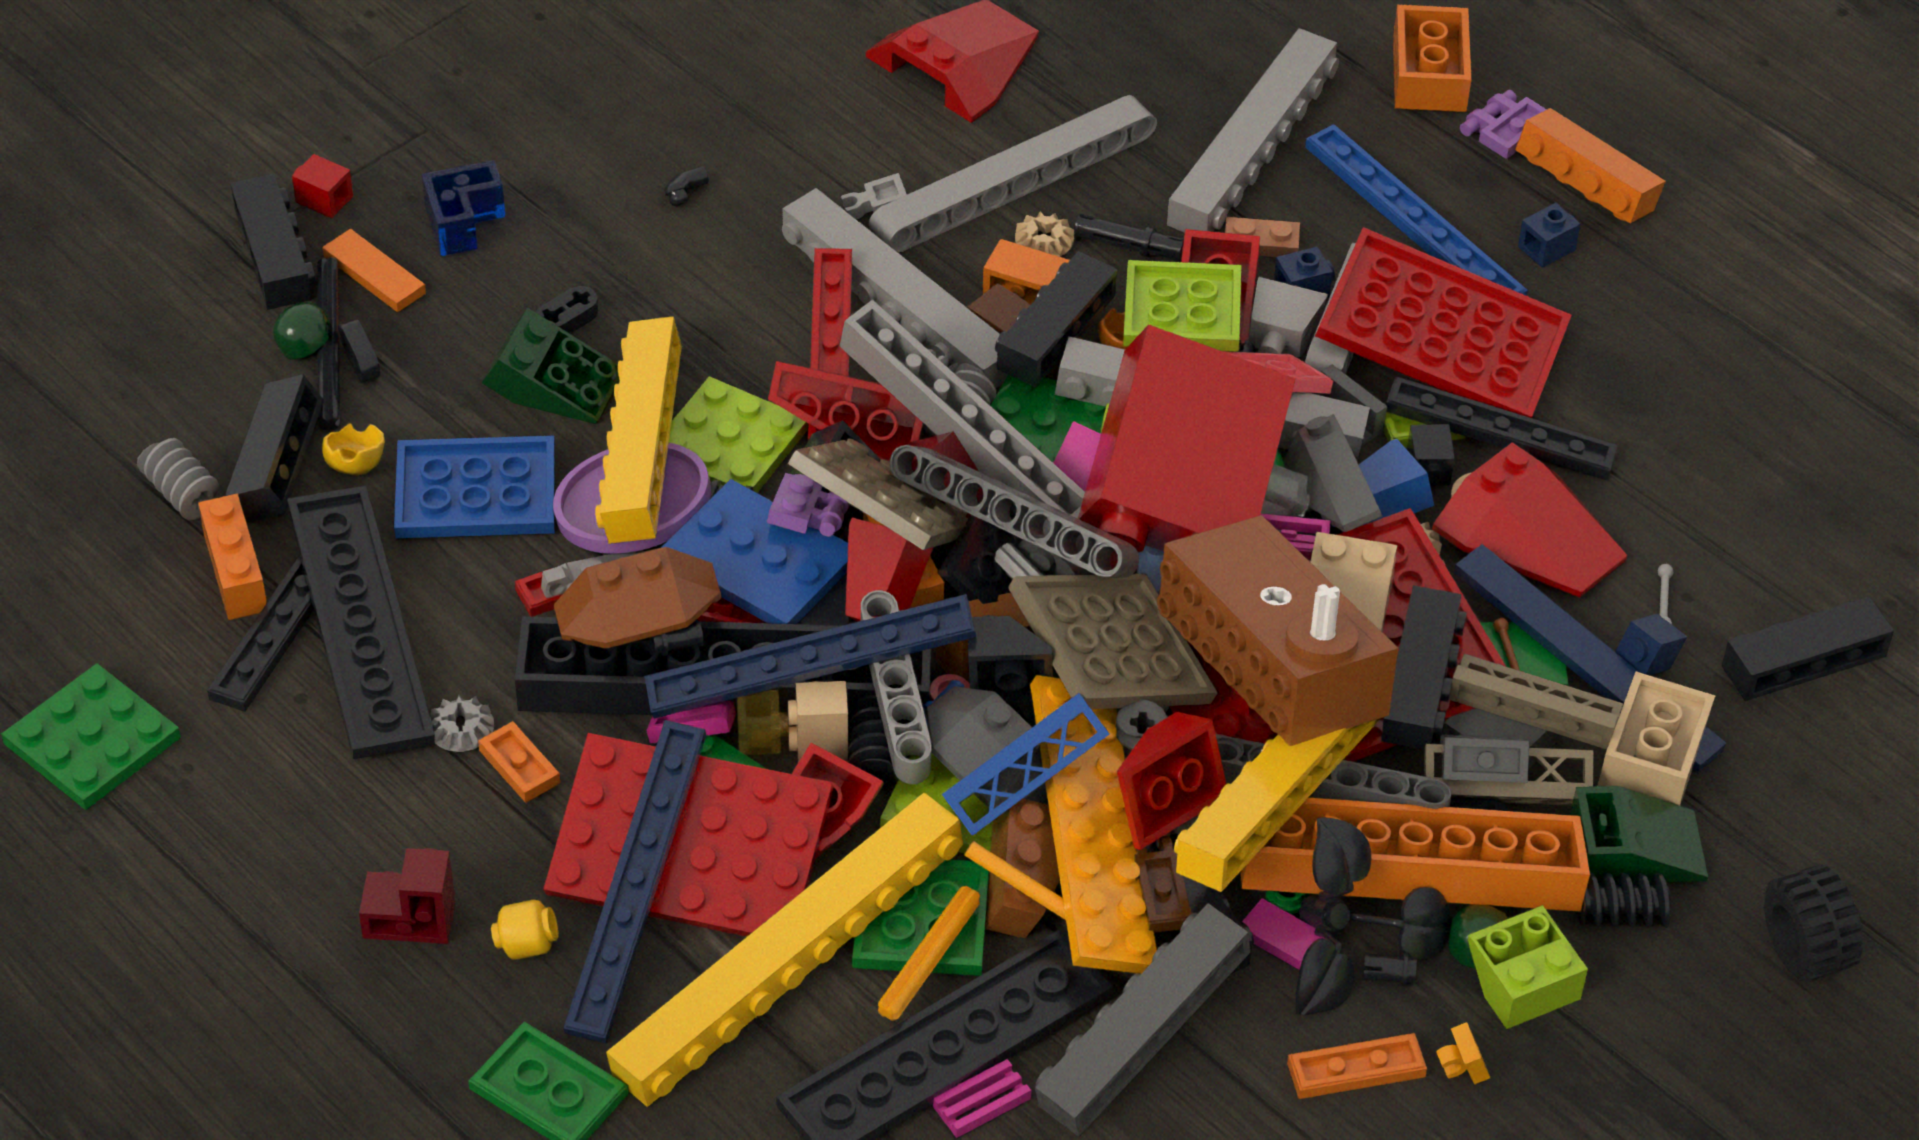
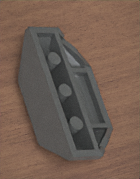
M954 686L925 710L931 740V753L959 780L965 778L1032 728L996 692ZM1040 745L1033 750L1031 766L1043 767ZM1028 754L1017 761L1016 764L1026 765ZM1009 767L999 775L997 791L1012 794L1018 792L1023 788L1025 770ZM1030 771L1029 783L1043 772ZM993 780L981 789L992 790ZM1045 783L1023 799L1048 804ZM974 793L989 808L991 795ZM996 796L994 809L1008 798Z

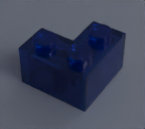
M494 160L421 174L425 208L441 256L477 249L475 223L505 217L503 184Z

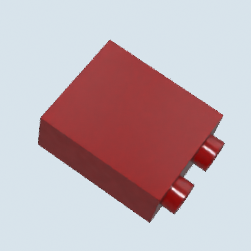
M1148 324L1124 350L1078 519L1130 543L1140 553L1144 550L1145 545L1164 552V543L1260 516L1296 378Z

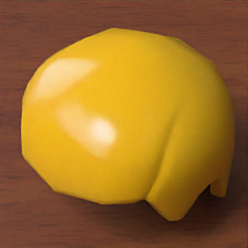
M350 423L339 432H330L323 438L322 443L325 462L332 469L343 474L355 476L366 474L376 467L381 460L385 443L384 433L372 424L368 425L365 431L360 432L355 430Z

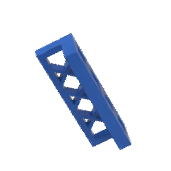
M1078 693L944 792L942 796L973 836L1107 737L1109 732L1080 693ZM1084 713L1097 733L1084 743L1067 741L1068 724ZM1062 729L1061 740L1050 738ZM1043 742L1060 744L1058 761L1050 768L1031 766L1033 750ZM1065 745L1077 747L1063 757ZM1028 754L1026 765L1016 764L1017 761ZM1009 767L1025 770L1023 788L1015 794L997 791L999 775ZM1030 771L1043 772L1029 783ZM993 780L992 790L981 789ZM974 793L991 795L989 813L976 823H973L960 804ZM996 796L1008 798L994 809Z

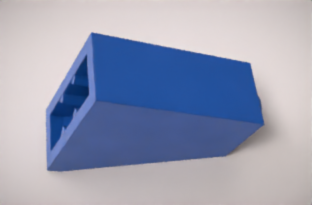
M1398 439L1389 441L1359 464L1382 514V517L1373 521L1409 508L1412 509L1413 513L1434 506L1428 473Z

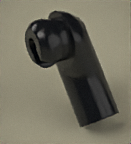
M703 166L678 173L671 179L664 191L665 196H669V202L672 206H679L688 201L689 195L686 190L708 184L709 179L706 169Z

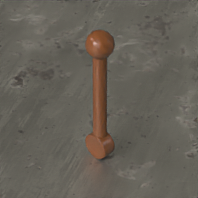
M1498 618L1494 621L1493 628L1500 634L1510 668L1520 671L1507 632L1509 622L1504 618Z

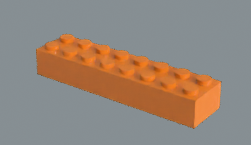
M1307 798L1241 870L1242 889L1319 894L1323 890L1315 882L1312 861L1317 839V818L1327 817L1346 821L1358 828L1367 838L1371 848L1372 860L1368 875L1360 881L1353 882V891L1342 896L1404 900L1413 889L1429 887L1439 891L1447 903L1515 908H1537L1543 905L1545 909L1581 912L1590 877L1580 816L1454 807L1433 809L1410 804Z

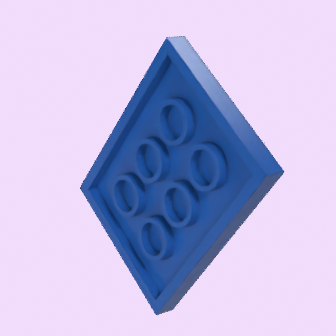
M554 436L397 440L395 538L555 533V514L553 510V499L555 496Z
M730 479L662 547H669L711 562L721 596L732 604L766 623L798 624L847 573L848 543L834 535L824 536L820 533V530L808 527L804 534L767 523L773 502Z

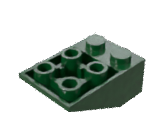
M527 308L509 332L482 384L514 404L596 424L614 391V385L619 381L618 364Z
M1620 786L1576 787L1570 815L1580 816L1589 871L1595 874L1598 883L1604 872L1612 874L1615 883L1618 875L1621 873L1629 874L1632 883L1638 873L1645 874L1649 883L1655 873L1662 874L1666 882L1708 881V873L1694 810Z

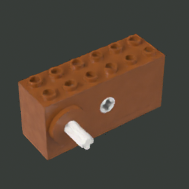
M1262 515L1164 543L1163 561L1160 564V595L1157 597V606L1160 614L1167 618L1181 633L1182 637L1193 645L1204 660L1220 673L1226 683L1232 686L1246 700L1248 706L1254 709L1269 724L1271 730L1279 734L1289 746L1343 728L1348 729L1389 716L1398 647Z

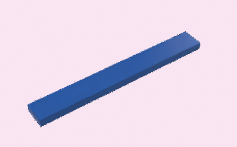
M1333 124L1306 138L1305 148L1426 253L1527 296L1528 290L1336 125Z

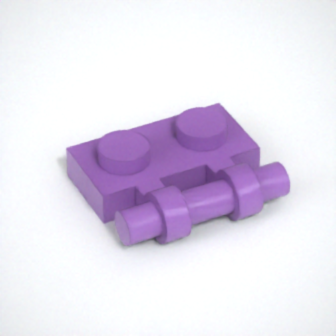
M1507 90L1503 94L1497 93L1491 97L1484 108L1475 109L1468 114L1466 121L1460 125V131L1465 136H1470L1474 132L1480 133V143L1508 159L1517 152L1515 149L1526 120L1547 109L1528 97L1516 103V94L1512 90Z
M785 473L771 505L767 523L804 534L808 527L820 530L822 535L829 537L842 526L844 521L843 514L847 512L850 503L833 492H822L823 486L806 475Z

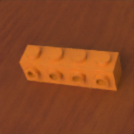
M1551 108L1526 120L1515 149L1527 157L1528 161L1532 164L1543 167L1554 174L1560 182L1571 185L1582 192L1588 200L1599 203L1613 212L1616 218L1628 223H1632L1655 210L1666 182Z

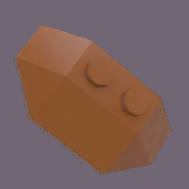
M662 547L586 567L556 601L554 608L562 640H576L587 645L611 648L686 628L698 619L712 603L720 600L722 596L711 562L669 547Z

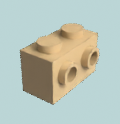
M846 681L796 683V700H788L789 725H796L788 727L789 751H797L799 762L810 743H813L848 762Z

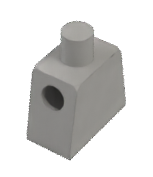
M1259 277L1252 310L1249 341L1253 343L1255 348L1259 349L1258 353L1291 354L1296 358L1301 357L1313 340L1327 305L1328 294Z

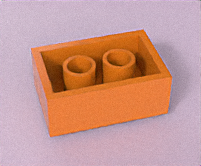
M1397 5L1393 33L1395 108L1467 112L1471 86L1468 8Z

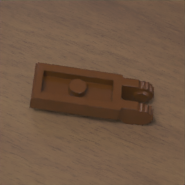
M1167 833L1156 840L1159 851L1147 853V849L1144 847L1141 850L1135 849L1136 854L1134 855V860L1140 868L1138 879L1142 898L1146 905L1145 913L1149 931L1154 932L1180 930L1184 921L1192 914L1183 875L1176 873L1177 854L1174 852L1170 833Z

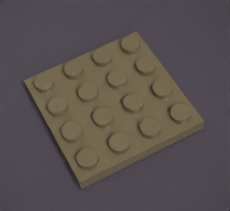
M848 439L847 442L842 440L797 449L788 462L793 468L922 550L956 540L967 526V512L949 503L944 504L932 495L897 479L890 470L889 461L883 459L880 462L867 455L869 451L867 447L853 439Z
M1146 573L1132 574L1127 578H1110L1098 575L1015 576L1008 588L1034 634L1052 647V665L1069 695L1073 698L1080 693L1091 709L1122 708L1141 699L1155 702L1158 706L1211 704L1218 692L1187 641L1167 618L1160 614L1157 606L1158 593Z

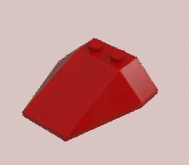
M982 0L891 33L868 49L866 57L891 73L906 62H909L945 84V107L972 123L996 105L1039 37V31L989 0Z
M1514 443L1509 444L1464 479L1432 526L1433 531L1464 552L1470 554L1483 544L1517 573L1579 598L1624 563L1628 556L1557 473Z

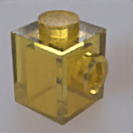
M778 690L762 691L738 697L739 751L745 755L781 754L780 737H788V713L779 712Z

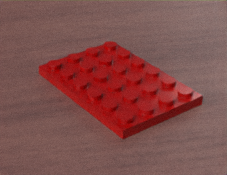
M1363 227L1315 337L1445 392L1532 418L1572 315Z
M592 733L587 734L543 888L546 895L604 906L656 746ZM700 756L648 916L748 937L808 888L834 789L832 782Z

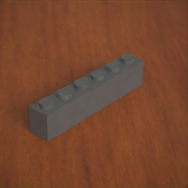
M1209 903L1198 914L1195 912L1188 916L1175 939L1170 944L1164 943L1155 952L1152 963L1142 974H1134L1126 983L1123 994L1113 1004L1109 1003L1099 1011L1094 1025L1084 1035H1077L1069 1043L1065 1056L1055 1066L1050 1065L1043 1070L1035 1086L1039 1107L1079 1137L1250 953L1248 932Z

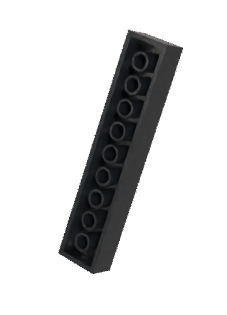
M522 616L515 673L518 711L652 715L644 676L840 627L841 625L700 622L703 632V646L668 651V656L663 657L661 653L654 654L652 652L649 637L611 648H602L583 644L576 640H562L557 617ZM931 649L910 654L922 705L930 699ZM869 664L797 682L846 681L848 720H850V708L856 700L864 696L876 695ZM796 683L726 701L734 702L736 717L788 719V700H796ZM893 684L888 687L901 688L903 686L899 684ZM901 719V722H911L907 719Z

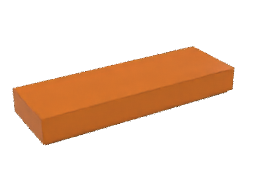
M349 229L322 247L323 257L326 259L330 257L335 258L338 261L339 269L396 312L401 311L426 294L425 284L352 229Z
M1415 1033L1289 1054L1287 1060L1298 1099L1424 1078L1427 1072Z

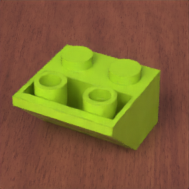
M1543 905L1468 935L1469 947L1484 997L1506 1029L1581 999L1588 968Z

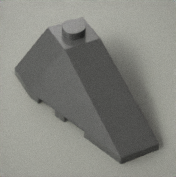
M1335 415L1314 418L1305 427L1298 429L1283 461L1286 469V478L1282 493L1285 499L1291 503L1295 501L1300 502L1303 509L1309 513L1315 510L1320 513L1323 520H1330L1331 525L1344 532L1382 517L1381 511Z

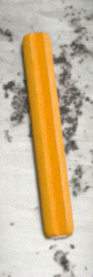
M968 886L959 888L879 1000L878 1012L881 1016L887 1017L891 1021L899 1019L979 906L980 894L977 890H972Z

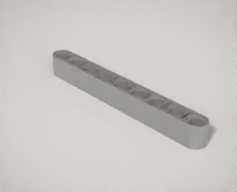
M1124 96L881 206L872 214L869 220V228L897 253L903 252L1146 140L1155 131L1157 119L1134 96Z

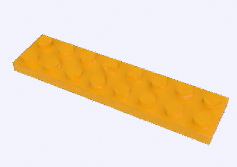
M1036 675L1030 684L1036 724L1071 699L1060 678ZM1092 709L1109 732V735L1045 782L1073 966L1142 974L1152 963V958L1157 948L1154 931H1149L1145 913L1146 905L1142 898L1138 879L1140 868L1134 860L1136 850L1117 776V770L1125 760L1123 745L1116 737L1117 709ZM1084 713L1068 724L1067 741L1084 743L1097 733ZM1062 729L1050 738L1061 740ZM1047 742L1040 744L1043 768H1050L1057 763L1060 744ZM1065 745L1063 757L1077 747Z

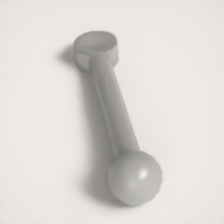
M1662 564L1658 568V575L1661 577L1660 616L1672 624L1671 619L1668 618L1669 578L1673 575V568L1669 564Z

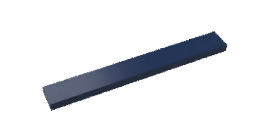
M1483 544L1455 565L1453 573L1601 695L1624 705L1634 674L1639 672ZM1708 727L1705 728L1692 768L1696 773L1700 772L1720 755L1726 746V742Z
M967 594L644 676L650 711L653 718L656 719L974 638L977 635Z
M667 720L664 721L563 1028L565 1034L606 1044L608 1042L707 736L705 729Z

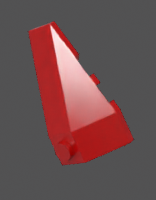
M776 361L768 400L806 423L822 430L843 420L880 459L886 461L890 460L892 453L899 446L908 445L910 442L919 440L923 422L880 383Z
M810 743L792 774L832 782L834 788L816 858L863 819L884 783L873 775Z

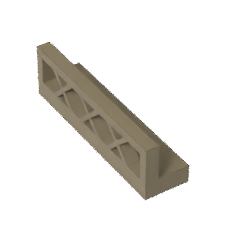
M1464 654L1461 664L1457 665L1452 679L1449 699L1607 749L1623 706V703Z
M1425 745L1424 777L1434 778L1446 783L1451 789V797L1481 798L1494 799L1502 803L1572 806L1576 787L1593 786V750L1529 748V758H1534L1546 772L1536 781L1520 783L1443 780L1440 777H1434V755H1443V745ZM1545 759L1558 760L1551 766ZM1564 760H1583V783L1566 782L1555 769ZM1550 774L1556 782H1545L1543 780Z

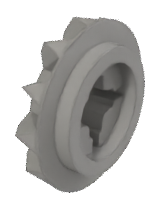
M459 694L455 701L449 702L443 699L439 708L431 709L430 719L435 734V744L445 750L464 752L478 748V740L489 735L494 730V717L491 714L489 705L480 704L476 696L470 700H464ZM463 715L465 717V726H463V731H459V727L456 726L457 717Z

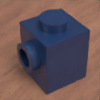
M1554 203L1522 220L1518 247L1543 268L1576 250L1580 223L1572 214L1565 211L1559 204Z
M1318 247L1276 257L1274 281L1328 294L1327 298L1330 297L1331 282L1335 279V272L1331 261L1325 260Z
M1654 614L1631 621L1615 652L1640 673L1650 676L1669 670L1672 667L1687 636L1660 615Z

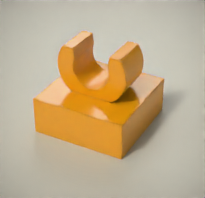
M1466 1022L1451 1028L1457 1045H1447L1436 1051L1447 1077H1457L1468 1070L1474 1085L1490 1079L1468 1023Z

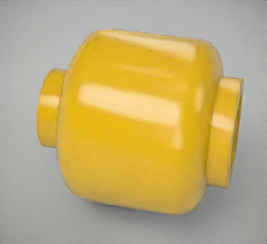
M528 900L503 906L498 913L497 923H492L491 933L497 949L503 948L509 958L519 960L548 953L553 941L558 939V925L551 907L546 908L539 900Z

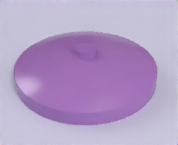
M669 443L656 538L609 544L605 529L598 528L595 515L596 505L601 504L599 482L605 479L603 456L609 455V450L607 449L586 459L566 475L555 492L553 510L559 530L574 545L599 553L635 552L667 542L710 500L711 482L705 463L696 453L683 446Z

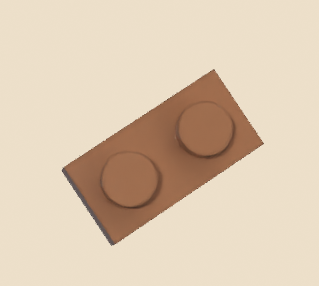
M1226 217L1225 233L1260 236L1259 256L1278 257L1298 252L1300 222Z

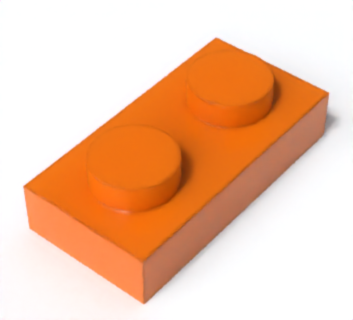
M513 721L478 740L479 751L525 803L560 784V773Z

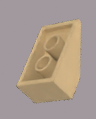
M1317 532L1310 562L1334 586L1339 588L1340 592L1381 632L1383 631L1395 571L1397 545Z
M1635 672L1605 754L1598 786H1620L1680 806L1715 695Z

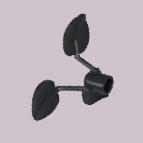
M1317 818V839L1313 852L1312 867L1315 882L1323 891H1320L1319 895L1310 894L1306 896L1299 910L1300 919L1316 928V936L1323 937L1317 939L1308 947L1301 962L1296 988V1014L1302 1016L1335 1009L1350 995L1354 982V966L1349 956L1340 954L1342 944L1330 933L1344 928L1349 920L1401 928L1398 938L1400 951L1403 953L1409 952V957H1417V959H1426L1437 954L1446 945L1452 924V915L1444 896L1439 891L1429 887L1415 888L1405 897L1401 907L1402 920L1350 912L1344 901L1337 897L1351 893L1354 889L1353 882L1360 881L1368 875L1372 860L1371 848L1367 838L1358 828L1346 821L1334 818Z

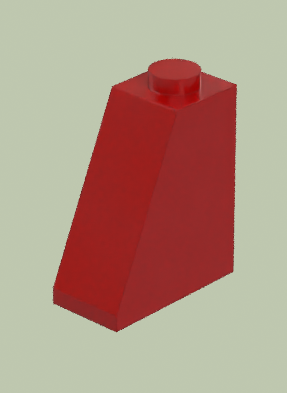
M852 518L849 524L845 615L855 621H861V601L865 595L875 590H883L893 595L897 601L899 611L910 609L933 547L922 550L886 526Z

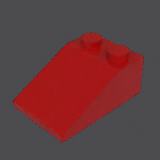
M1185 229L1181 262L1241 265L1239 340H1241V345L1244 346L1245 340L1249 341L1260 255V236Z
M1180 712L1170 715L1146 730L1117 770L1135 849H1143L1200 814L1205 806L1210 807L1219 797L1221 790L1226 785V779L1212 719Z

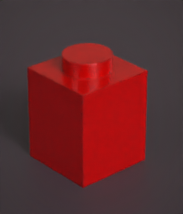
M313 154L292 175L296 203L327 217L333 218L353 197L350 169Z

